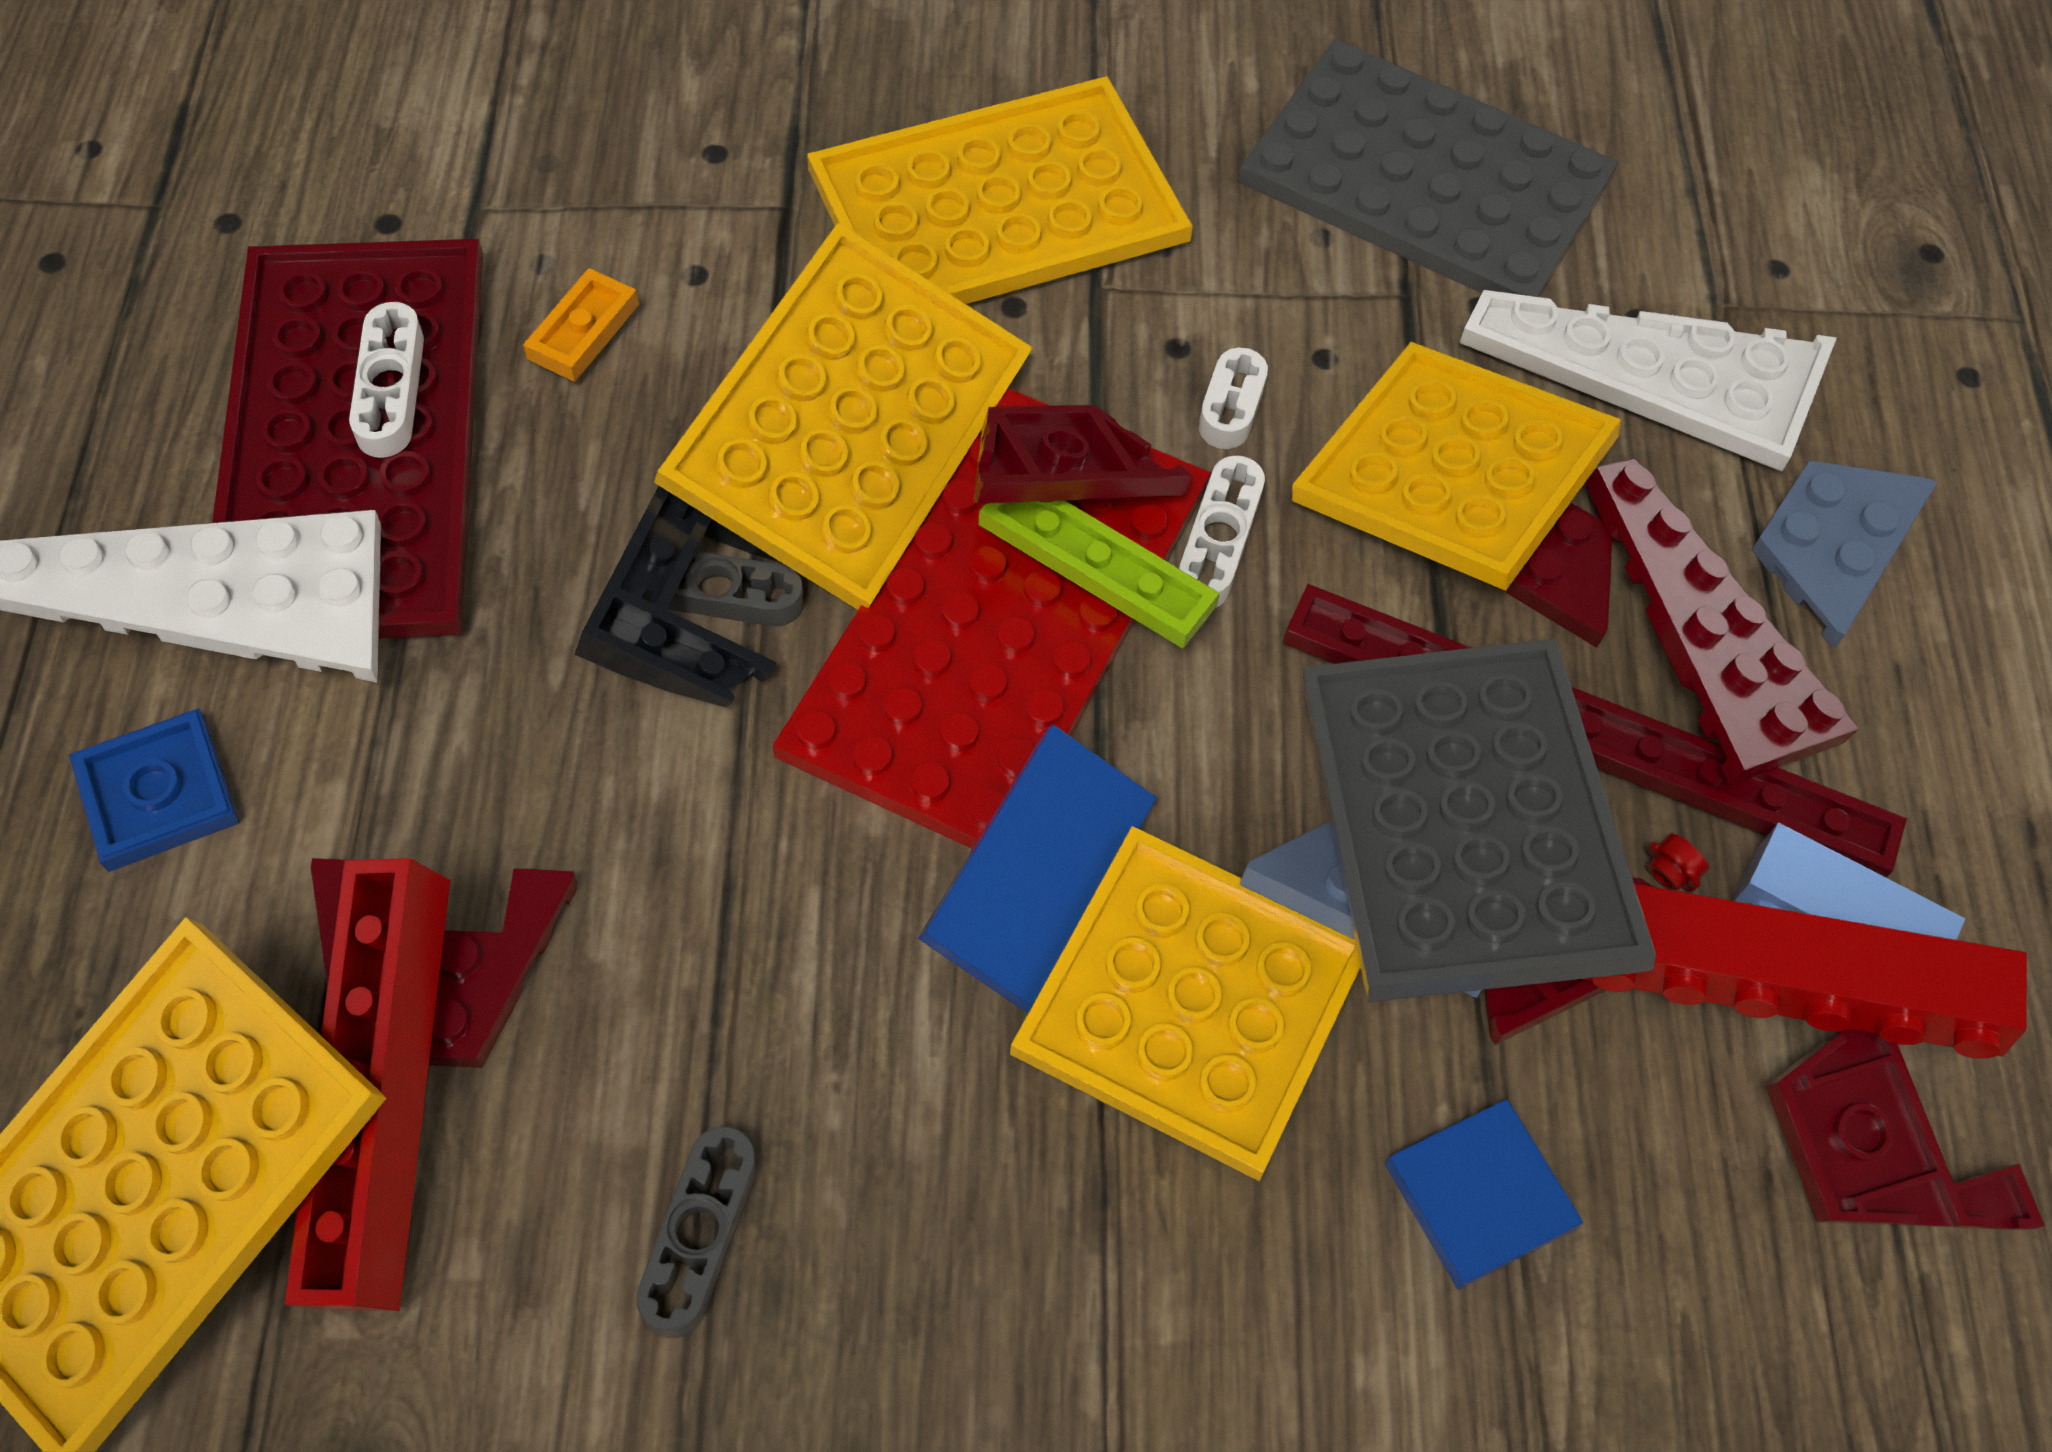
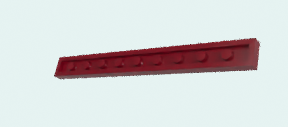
M1308 583L1286 629L1282 642L1334 664L1472 648ZM1571 687L1598 769L1766 836L1779 822L1886 878L1893 872L1907 821L1906 817L1781 768H1775L1729 785L1720 767L1728 759L1721 745Z

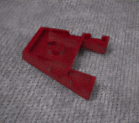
M312 858L310 868L328 987L345 860ZM513 868L502 932L445 930L429 1065L483 1067L523 992L521 985L538 954L543 955L554 934L552 927L565 903L570 904L576 893L578 882L574 871Z
M1849 1028L1843 1031H1836L1765 1086L1817 1222L2029 1230L2045 1226L2020 1164L2002 1166L1953 1182L1898 1044L1885 1041L1879 1034Z

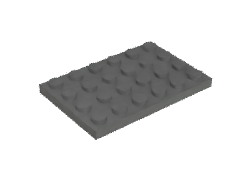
M1334 38L1241 165L1238 183L1480 293L1483 290L1540 297L1612 179L1619 161Z
M1556 638L1303 668V688L1368 1002L1653 971L1656 952Z

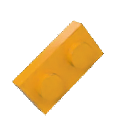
M588 268L525 341L523 347L526 359L576 382L639 306L637 290Z

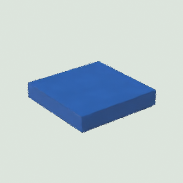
M199 708L69 754L99 861L107 872L240 823L206 718Z
M1508 1099L1389 1156L1385 1162L1386 1168L1457 1290L1571 1233L1584 1223Z

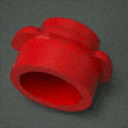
M1669 833L1659 844L1650 842L1647 846L1648 854L1652 856V860L1647 864V870L1665 889L1678 891L1682 888L1693 892L1701 885L1699 879L1709 870V865L1703 855L1686 839L1677 834Z

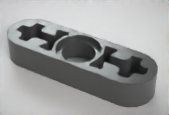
M696 551L686 571L687 588L680 589L679 585L668 610L766 626H784L796 620L803 610L802 581L798 573L786 565ZM711 576H723L733 583L726 593L718 596L706 595L698 589L701 582ZM744 582H751V588H747V596H748V598H747V599H743V598H744V586H743V583H744ZM774 588L785 590V594H780L777 602L766 601V596H771Z
M730 1127L713 1128L703 1133L695 1141L637 1290L636 1301L639 1313L646 1326L658 1336L664 1338L683 1337L695 1330L705 1316L757 1171L753 1146L747 1136L737 1129ZM725 1148L733 1149L736 1163L741 1166L739 1170L727 1169L719 1184L720 1198L724 1200L730 1199L727 1206H724L717 1199L708 1195L713 1182V1171L710 1163L706 1161L708 1157L720 1158ZM694 1188H698L705 1194H692ZM694 1213L710 1214L719 1223V1231L715 1240L709 1246L698 1250L683 1246L677 1237L682 1221ZM673 1256L685 1266L705 1268L702 1275H698L690 1268L687 1270L682 1284V1291L685 1298L691 1302L687 1309L675 1308L670 1318H662V1310L658 1302L654 1300L657 1292L669 1294L678 1275L675 1264L666 1263L667 1258Z

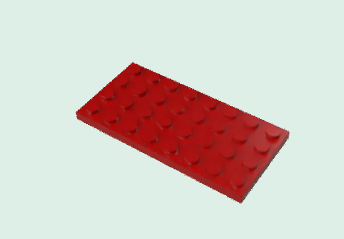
M1007 388L996 407L1051 405ZM982 430L869 608L863 605L860 606L772 745L774 758L973 849L1044 731L1053 724L1070 737L1072 736L1135 621L1130 616L979 525V511L985 504H976L973 497ZM1151 447L1147 457L1162 468L1172 469L1180 464L1190 472L1192 478L1185 495L1109 498L1106 500H1065L1165 561H1168L1205 494L1211 472Z

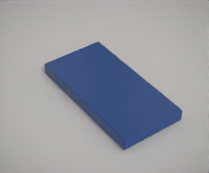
M1052 724L1044 731L917 939L1028 1014L1130 828L1134 826L1140 829L1157 797Z

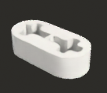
M1238 347L1229 349L1218 359L1202 404L1199 420V432L1209 445L1220 449H1231L1240 446L1248 438L1264 391L1268 371L1265 359L1258 352L1249 348ZM1237 372L1247 374L1242 388L1232 386L1233 378ZM1225 408L1235 410L1234 417L1229 425L1218 422L1222 418Z

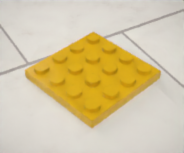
M1410 342L1292 484V501L1506 591L1619 437L1621 419Z
M1132 826L1014 1038L1010 1048V1055L1260 1181L1361 966L1356 942L1348 936L1239 885L1242 878Z

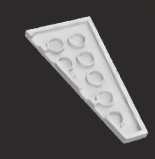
M1483 290L1464 328L1459 343L1783 471L1791 458L1837 337L1817 335L1813 342L1787 339L1786 330L1765 328L1761 335L1735 332L1727 322L1640 311L1637 318L1609 315L1608 306L1588 304L1586 311L1557 308L1556 304L1548 298Z
M368 510L1 540L0 610L59 622H65L70 618L100 623L106 631L128 635L130 629L157 634L163 642L251 659H258L263 655L293 660L298 668L322 672L323 667L350 671L356 679L377 682L381 523L376 511Z

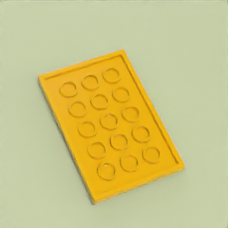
M1108 76L807 154L808 170L834 226L838 222L965 304L1191 241L1193 226Z
M838 222L658 469L654 483L858 610L861 605L869 608L982 430L988 407L997 406L1033 347Z
M187 917L182 920L0 1134V1403L43 1452H96L387 1099L202 923Z

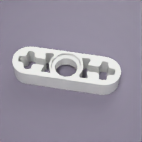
M387 302L380 304L368 312L363 323L349 422L359 448L364 453L373 457H389L401 452L409 444L412 436L424 336L415 311L404 303ZM397 328L394 337L396 349L389 348L385 337L391 336L393 329ZM395 370L403 373L401 380L392 386L378 387L372 384L373 379L381 372ZM379 408L385 409L390 422L383 424L382 431L373 432L378 430L380 426L381 414Z
M1229 456L1223 458L1214 466L1179 567L1180 570L1198 579L1201 576L1205 559L1216 562L1213 577L1208 586L1220 593L1217 607L1221 606L1230 594L1265 483L1262 468L1255 461L1244 456ZM1233 480L1244 483L1240 489L1236 505L1226 502L1228 490ZM1223 522L1233 527L1237 536L1230 541L1221 542L1209 537L1204 528L1211 523Z

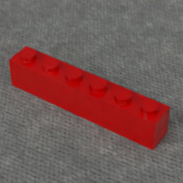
M411 858L345 860L321 1036L387 1099L298 1205L284 1305L332 1311H400L451 881Z
M1634 884L1656 952L1653 971L1583 979L1592 981L1594 985L1607 991L1626 992L1637 989L1663 994L1667 1000L1677 1004L1696 1005L1708 1002L1734 1007L1738 1013L1753 1018H1769L1779 1015L1806 1020L1811 1027L1823 1031L1855 1029L1879 1034L1885 1041L1899 1045H1914L1921 1042L1952 1047L1956 1053L1976 1059H1986L1995 1056L2003 1057L2027 1030V952Z

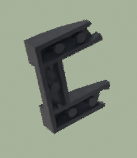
M658 486L581 633L574 655L656 688L727 707L732 704L735 698L730 691L751 675L760 682H763L771 676L777 662L684 619L667 609L704 536L753 555L776 562L780 561Z

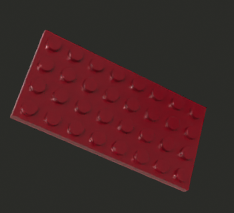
M479 239L248 246L212 523L375 510L381 523L378 639L461 635L483 251ZM387 302H400L410 306L415 311L424 336L412 436L409 444L401 452L389 457H373L364 453L359 448L349 422L363 323L368 312L374 307ZM397 328L393 329L391 336L385 337L389 348L396 349L394 337ZM395 370L381 372L373 379L372 384L378 387L392 386L401 380L403 373ZM379 408L381 414L380 426L378 430L373 432L382 431L383 424L390 422L385 409Z

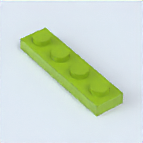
M1065 500L1050 503L1039 501L985 504L979 511L980 526L1184 649L1217 607L1219 592Z

